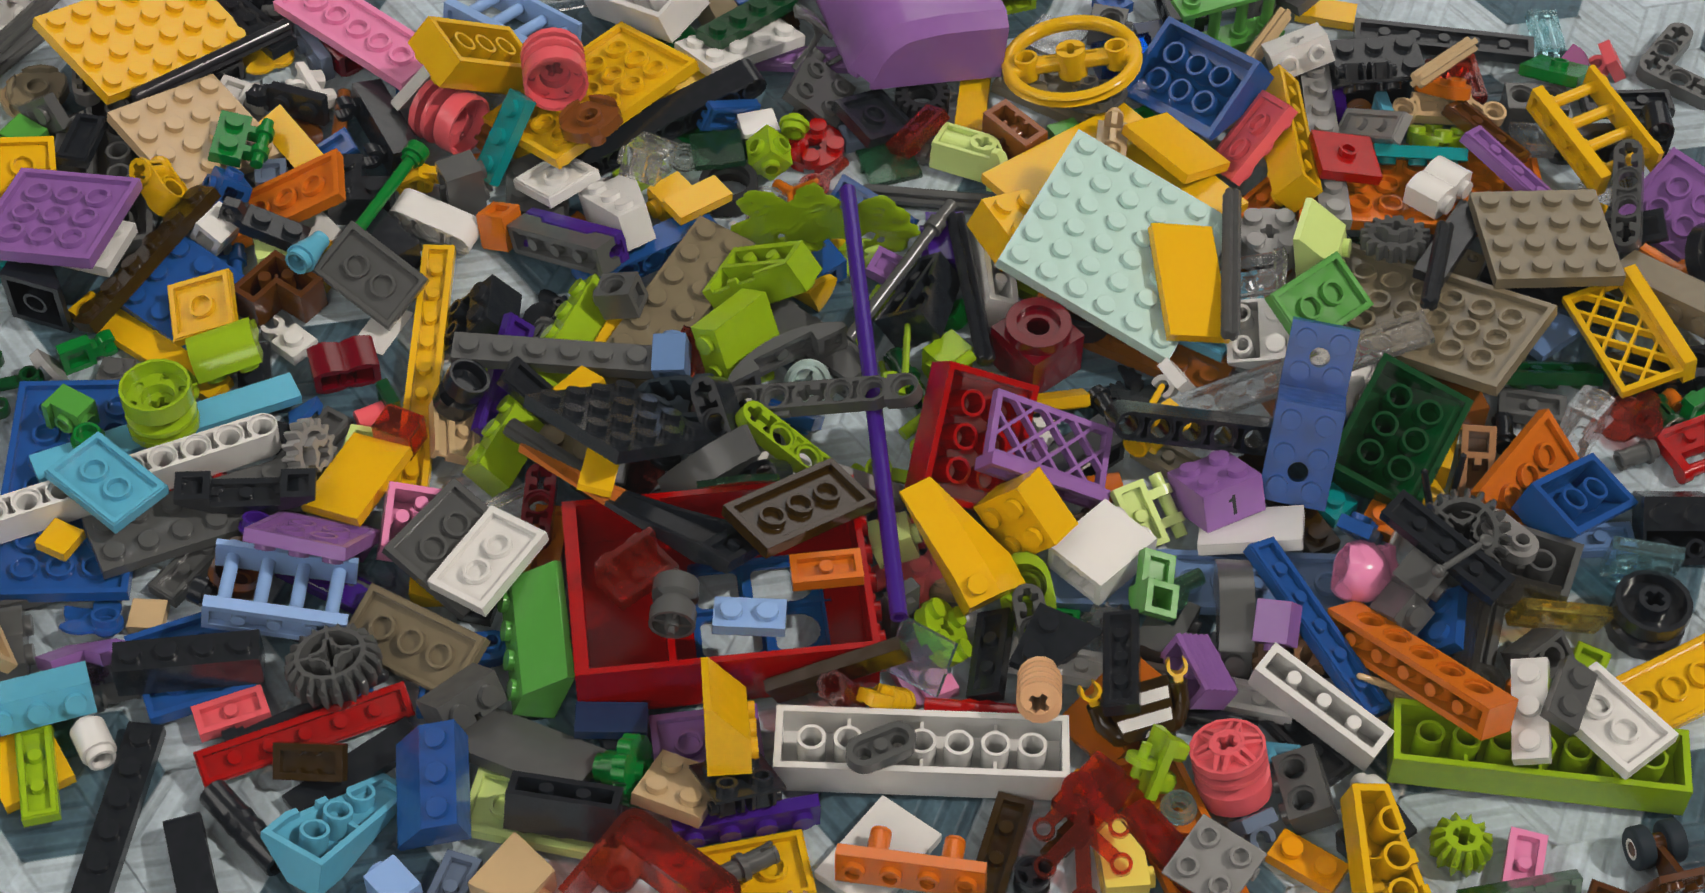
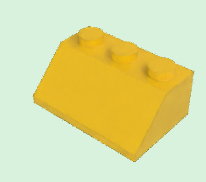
M700 657L707 776L752 774V759H759L754 700L747 701L746 687L709 657Z

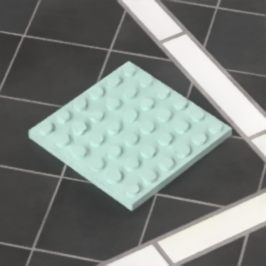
M1078 129L994 266L1160 363L1166 357L1171 358L1180 341L1166 340L1148 227L1151 223L1212 226L1219 268H1221L1222 213Z

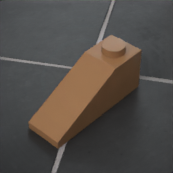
M1462 424L1459 432L1458 460L1461 453H1465L1467 458L1457 490L1458 497H1464V490L1466 488L1472 490L1494 464L1496 459L1497 426Z

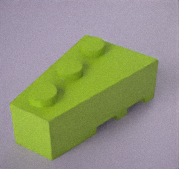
M803 240L733 247L702 293L714 309L742 288L766 291L769 303L771 304L807 292L815 284V279L821 272L822 267Z

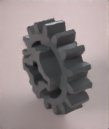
M1385 215L1384 220L1375 217L1373 218V223L1365 222L1364 228L1360 230V249L1366 250L1367 256L1376 255L1377 261L1385 258L1386 262L1391 264L1397 263L1398 260L1404 264L1406 259L1417 261L1418 255L1422 256L1431 241L1430 229L1424 228L1423 222L1414 223V218L1412 217L1404 220L1402 215L1393 216L1392 218L1389 215Z

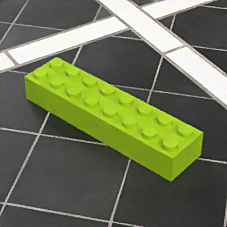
M1394 697L1387 720V726L1395 731L1387 742V782L1681 816H1683L1693 794L1689 730L1673 728L1679 733L1676 742L1627 780H1624L1576 735L1572 734L1569 736L1553 724H1551L1552 764L1514 766L1512 762L1511 730L1480 741L1418 700Z

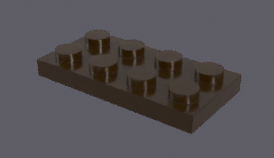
M829 458L724 504L721 515L767 559L874 510L876 499L833 458Z

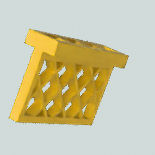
M1636 264L1623 268L1626 275L1623 286H1590L1562 297V304L1621 398L1678 378L1682 383L1695 379L1696 356ZM1617 288L1624 295L1621 302L1604 297L1606 292ZM1587 301L1595 305L1592 312L1589 313L1577 309L1575 303ZM1600 305L1618 310L1614 319L1596 315ZM1622 312L1636 315L1639 319L1637 326L1619 321ZM1592 323L1610 327L1607 336L1592 333L1590 330ZM1615 329L1633 334L1630 342L1626 343L1612 339ZM1642 336L1652 339L1654 342L1652 350L1634 345L1637 337ZM1607 347L1625 351L1622 360L1607 357L1605 354ZM1630 353L1647 357L1648 360L1645 367L1627 363ZM1653 360L1667 363L1670 370L1661 373L1651 370L1650 366ZM1622 371L1640 375L1639 381L1625 386L1620 378Z

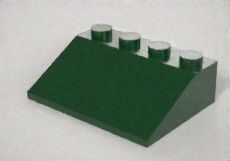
M1384 352L1374 366L1344 422L1332 482L1346 492L1370 500L1375 499L1387 505L1403 489L1422 503L1424 492L1421 470L1427 469L1431 486L1474 400Z

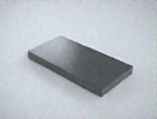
M496 708L484 717L474 715L477 722L464 730L468 735L469 763L507 778H511L512 772L515 770L590 782L593 778L592 768L595 756L599 752L604 753L606 751L604 748L580 739H574L570 735L518 715H513L499 708Z

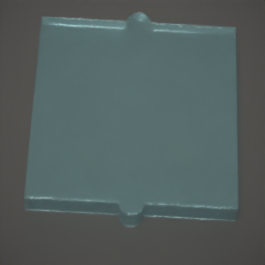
M908 617L907 620L901 622L896 637H899L910 649L912 661L888 668L886 671L936 698L940 694L946 675L952 671L950 664L958 643Z

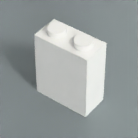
M1106 498L1077 521L1079 524L1056 546L1048 549L1047 567L1097 606H1100L1136 575L1139 550L1145 547L1156 550L1157 537L1154 536L1149 528L1138 524L1128 516L1124 509L1113 505Z

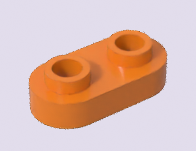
M1441 76L1421 89L1417 85L1414 87V90L1417 92L1455 101L1470 100L1472 86L1466 84V79L1458 77L1444 79Z

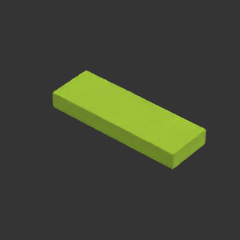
M52 724L14 733L20 811L23 826L29 827L62 820Z

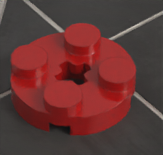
M813 118L809 121L810 128L803 139H789L793 165L790 167L804 173V169L814 170V174H823L834 170L840 165L844 153V138L836 128L827 125L824 119ZM810 146H818L819 149L816 150L815 148H809V147H810Z

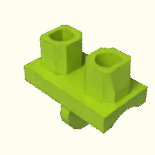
M1153 724L1147 741H1142L1140 749H1129L1125 755V760L1133 765L1129 774L1132 777L1130 784L1144 793V797L1151 801H1156L1159 794H1172L1177 780L1176 775L1169 770L1172 761L1181 763L1186 761L1190 746L1181 738L1172 735L1163 725Z

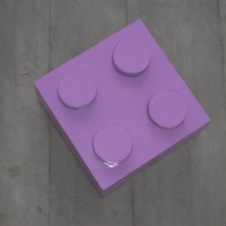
M1225 450L1213 451L1204 458L1194 462H1185L1179 468L1167 472L1168 483H1170L1173 490L1171 496L1178 512L1182 511L1184 517L1206 533L1266 510L1262 474Z

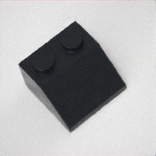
M7 261L0 271V279L13 317L71 333L74 327L53 266Z

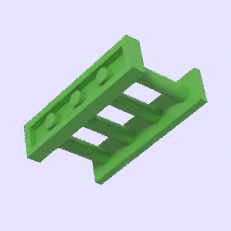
M1171 0V4L1182 18L1183 23L1194 28L1195 18L1209 15L1208 29L1202 33L1243 52L1248 49L1272 17L1275 0H1263L1261 15L1247 19L1249 3L1260 0ZM1236 7L1234 23L1220 27L1222 11ZM1283 30L1282 33L1279 35V37H1281V36H1283V35L1285 34V31H1284V30Z

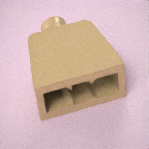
M513 832L468 881L470 893H554L557 888V881L553 867L519 834Z

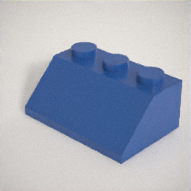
M1590 453L1532 482L1511 509L1527 527L1559 537L1576 538L1634 508L1639 502L1594 453Z
M454 719L418 725L396 744L397 843L400 851L472 839L468 735Z

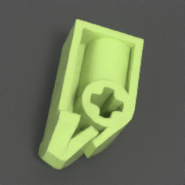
M945 121L932 141L929 167L981 182L982 173L1007 161L1008 158L1002 149L1000 141L995 136ZM986 186V191L992 192V191Z

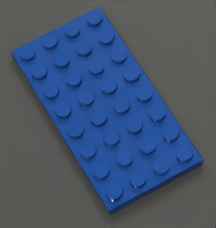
M120 380L20 381L1 495L38 484L28 455L71 442L72 433H64L57 426L53 429L46 426L41 404L64 383L94 399L100 418L98 426L103 431H107L127 424L125 412L118 394ZM82 518L68 522L84 530ZM43 531L0 544V600H27L28 603L130 600L133 571L104 580L87 535L86 539L66 562L36 549L35 541Z

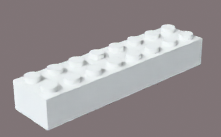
M777 704L773 770L786 785V790L783 791L996 798L998 791L1030 800L1052 801L1057 795L1068 793L1069 715H1058L1052 721L1046 723H1033L1025 719L1020 713ZM894 721L905 722L915 730L916 749L909 758L869 774H859L848 767L845 759L846 745L853 737ZM901 743L892 744L894 747L903 746ZM861 756V757H859V759H862V760L870 759V758L867 757V756Z

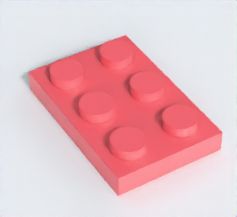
M1262 89L1215 149L1230 161L1228 171L1219 174L1240 187L1243 181L1252 175L1255 166L1262 157L1271 151L1274 142L1281 133L1290 127L1298 111Z

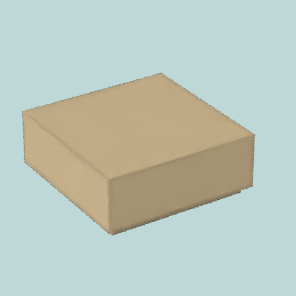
M133 598L126 624L128 634L166 623L170 610L169 601Z

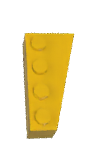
M1352 783L1340 798L1352 893H1431L1429 885L1424 883L1417 865L1419 860L1415 849H1411L1405 835L1406 827L1389 784Z

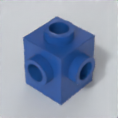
M214 166L211 174H207L202 186L214 187L221 195L218 201L222 203L226 196L248 203L253 190L245 179V174L231 166H227L226 169Z

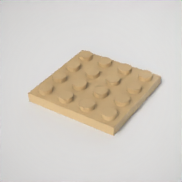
M210 74L107 112V122L138 157H144L148 160L155 156L166 157L179 178L190 189L196 185L202 186L207 174H211L214 166L223 169L229 166L208 161L210 147L221 110L253 116L214 74ZM253 117L252 126H259L260 124ZM247 140L246 144L252 146L256 142ZM273 141L268 144L270 150L268 159L284 158L283 154L273 144ZM247 160L241 161L240 168L234 167L245 175L254 171L250 166V161Z

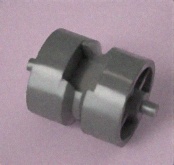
M666 570L654 577L652 587L653 604L650 606L648 626L652 632L661 637L679 639L687 637L695 631L697 618L695 605L699 600L700 582L694 575L682 570Z

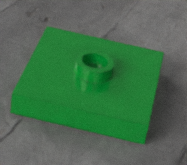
M1540 54L1520 63L1518 74L1544 82L1575 88L1583 84L1589 66L1563 58Z

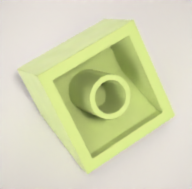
M1306 197L1293 237L1296 277L1338 251L1345 263V257L1350 258L1352 239L1347 238L1346 225L1313 198Z

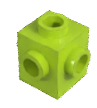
M766 124L745 141L748 164L752 166L757 175L772 181L793 165L789 138Z

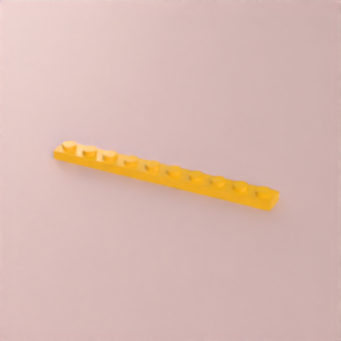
M423 244L420 273L430 281L416 297L398 443L411 447L413 456L394 482L430 487L433 458H430L429 404L432 401L435 390L442 381L446 341L445 331L449 321L448 310L451 303L456 259L455 245Z

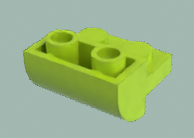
M249 317L185 339L189 360L198 384L205 382L216 384L225 380L228 374L237 371L247 373L255 370L260 363H263V350L258 341L259 329L255 319L250 320Z

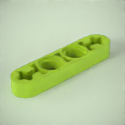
M748 401L736 412L735 423L737 427L748 425L755 442L776 459L788 462L794 473L811 467L801 461L800 453L810 458L812 466L831 458L758 401ZM765 426L768 427L766 431L763 430ZM773 432L780 434L784 438L785 446L775 441Z

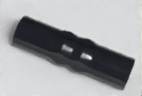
M216 780L207 786L200 795L199 800L201 804L266 875L275 876L281 872L260 837L261 831L267 827L264 821L257 817L253 809L246 805L225 781Z

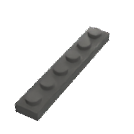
M454 332L450 356L451 363L462 358L471 359L487 369L505 370L510 360L518 356L536 372L571 374L582 365L602 377L649 380L653 376L651 372L652 345Z

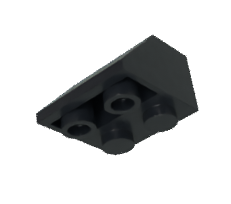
M493 274L483 282H477L470 293L462 299L455 300L448 310L449 321L445 331L444 352L451 355L454 332L498 335L504 314L512 312L520 317L522 294Z
M1633 491V496L1639 502L1632 508V529L1638 547L1637 552L1640 564L1705 565V493L1701 491Z

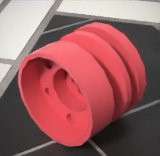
M557 27L540 29L531 34L523 43L520 52L525 95L535 101L536 106L550 111L563 110L569 103L577 99L580 102L586 95L589 82L583 44L577 35L567 29Z
M430 79L418 90L413 98L408 114V125L414 135L424 138L429 143H435L439 148L455 155L467 150L472 151L478 141L474 139V136L476 134L479 135L481 132V127L484 124L482 117L490 112V107L484 97L472 91L440 88Z
M1227 718L1208 723L1193 735L1189 744L1195 787L1207 811L1216 816L1227 818L1243 817L1260 810L1269 801L1273 792L1271 770L1265 735L1258 726L1247 720Z

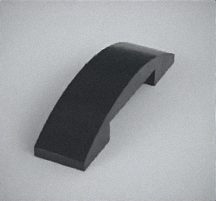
M316 468L281 469V477L212 479L211 471L175 472L173 502L175 505L221 514H244L247 511L268 513L291 509L316 500L317 471Z

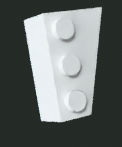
M633 169L607 181L594 182L586 190L578 193L586 221L622 230L628 251L656 239L648 209Z

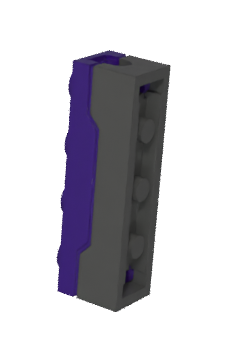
M534 207L507 225L515 253L589 274L596 273L600 277L602 273L612 272L621 263L630 258L626 239L622 230Z

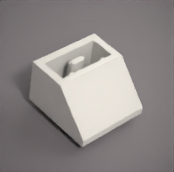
M1264 298L1241 300L1240 334L1237 340H1230L1226 344L1227 364L1229 366L1264 373L1282 371L1289 334Z

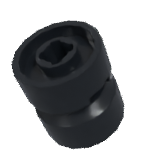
M462 358L451 363L432 397L433 405L437 412L451 421L460 422L470 418L489 388L490 376L482 365L471 359Z

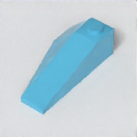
M381 773L347 787L346 793L332 799H328L326 796L316 799L314 806L300 812L297 808L286 811L261 831L260 837L286 881L306 893H326L340 881L397 813L396 779Z

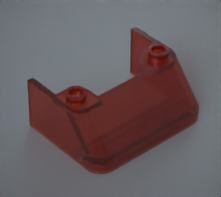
M631 808L622 812L558 888L560 893H592L599 885L609 893H626L642 879L659 893H743L741 885L734 875L649 813L639 808Z

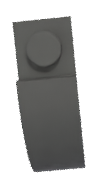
M1215 559L1212 591L1216 604L1215 648L1220 652L1221 659L1231 677L1249 680L1251 676L1252 653L1255 651V642L1252 641L1256 613L1255 582L1252 564L1249 560Z

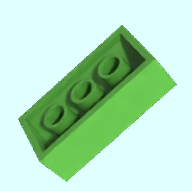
M558 560L522 573L497 603L498 612L503 615L500 639L506 645L503 668L505 671H508L509 675L506 696L508 701H511L513 715L554 719L575 679L562 562Z

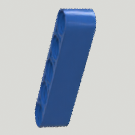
M709 212L702 215L703 217L717 223L709 214ZM673 217L654 225L653 229L656 239L628 251L630 258L610 273L638 271L642 278L660 270L697 218L682 226ZM571 269V274L575 280L579 278L585 280L593 275Z

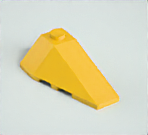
M930 476L899 491L903 503L964 616L1013 592L1019 585L1026 583L1011 554Z

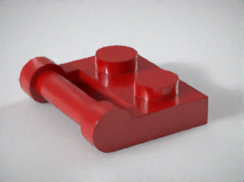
M1705 414L1653 432L1651 439L1657 443L1660 454L1673 469L1674 477L1679 484L1691 482L1695 476L1705 473V459L1691 464L1685 460L1705 452Z

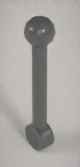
M1488 533L1482 534L1476 544L1444 564L1434 565L1431 569L1432 575L1435 578H1442L1446 570L1479 549H1489L1494 542V538Z

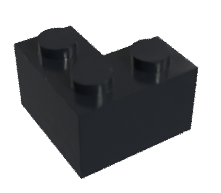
M342 154L346 201L327 209L329 218L336 225H348L351 220L356 222L390 177L367 176L363 154ZM395 192L383 207L387 212L396 202Z

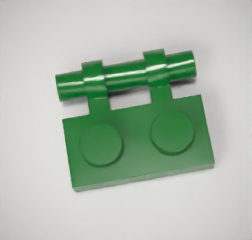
M221 110L210 147L208 161L240 168L241 161L247 160L250 161V166L253 169H261L263 163L269 157L270 150L268 144L273 141L275 135L273 120L264 118L261 125L256 127L252 126L253 117ZM247 140L256 142L252 146L246 144Z

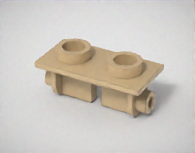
M1112 107L1106 112L1105 120H1098L1096 139L1126 156L1128 139L1121 132L1124 124L1127 123L1123 122V112L1117 107Z

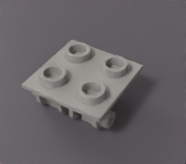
M1203 814L1165 866L1162 874L1192 893H1241L1249 880L1254 881L1261 870L1259 866L1267 856V853Z

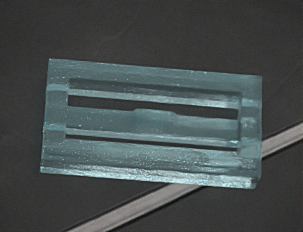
M1527 10L1525 20L1529 36H1534L1535 57L1540 54L1554 57V54H1558L1559 58H1561L1567 51L1556 10ZM1545 17L1549 19L1556 46H1552ZM1537 22H1538V25H1539L1541 37H1540V34H1539Z

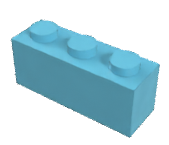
M85 661L0 681V737L97 713Z

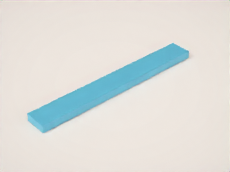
M289 372L198 401L197 408L200 414V425L196 433L255 414H269L302 403L301 393ZM127 424L104 431L105 436L128 455L148 449L141 447L133 441ZM71 442L28 455L38 483L48 480L44 472L47 468L73 450Z

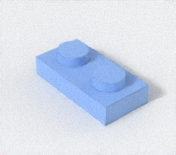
M715 596L712 634L785 637L787 599Z

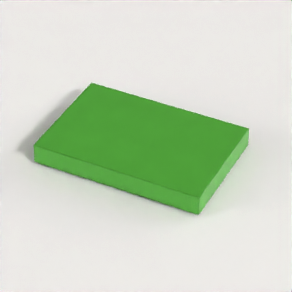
M1338 251L1264 298L1289 335L1293 316L1343 326L1374 305Z

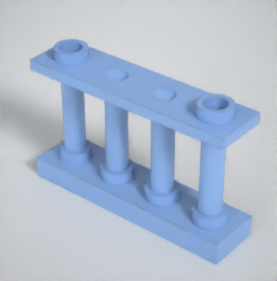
M447 0L444 2L443 18L505 26L504 24L514 18L525 23L513 30L522 44L530 34L550 27L567 29L577 35L581 41L582 22L539 0H478L469 6L457 0ZM490 7L502 11L492 18L481 13Z
M217 538L215 565L224 567L217 596L204 594L201 606V627L227 631L259 629L260 634L263 636L299 640V636L311 635V628L319 631L325 625L330 628L335 627L337 623L341 627L348 626L349 614L339 613L344 584L356 585L359 558H350L343 562V564L334 565L322 562V557L309 555L308 558H297L288 555V550L276 548L275 551H262L255 549L253 543L242 542L236 539L226 540ZM238 568L259 571L253 601L232 598ZM274 573L295 576L289 606L268 603ZM309 578L330 581L325 611L303 608Z

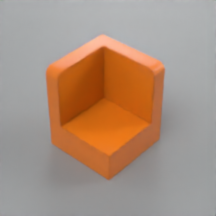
M493 201L476 214L483 249L509 252L513 249L507 225L521 216L519 204Z

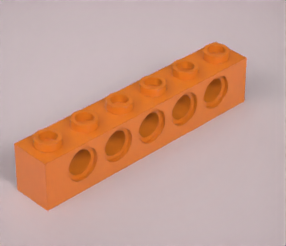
M1351 601L1328 608V615L1367 669L1480 741L1511 730L1519 699L1362 602Z

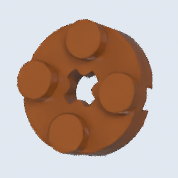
M603 94L589 95L590 101L581 104L579 99L569 103L561 111L559 123L565 141L577 144L588 143L591 147H598L606 142V137L614 133L623 123L622 113L616 100Z

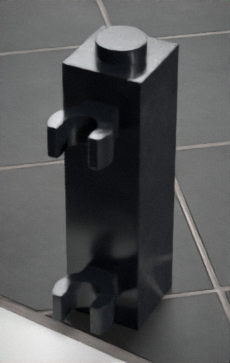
M381 79L352 83L351 98L348 96L336 98V103L341 110H335L334 114L340 122L349 121L354 116L356 117L370 143L363 145L365 153L369 156L364 157L366 169H374L383 163L391 176L402 161V149L409 140H417L401 111H397L390 104L393 98Z

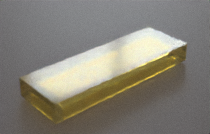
M1526 597L1504 615L1507 626L1563 629L1565 632L1595 634L1615 618L1612 607Z

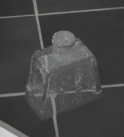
M1584 385L1569 402L1560 423L1562 431L1579 458L1588 455L1602 435L1615 403V398L1607 391L1596 389L1590 385ZM1575 429H1584L1581 433L1583 434L1582 438H1578L1574 434Z

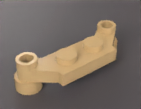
M1412 92L1410 99L1400 97L1395 99L1392 104L1394 111H1405L1413 116L1410 124L1454 125L1441 112L1447 104L1455 100ZM1471 94L1470 100H1467V102L1500 127L1507 115L1504 105L1496 101H1489L1482 105L1475 101Z

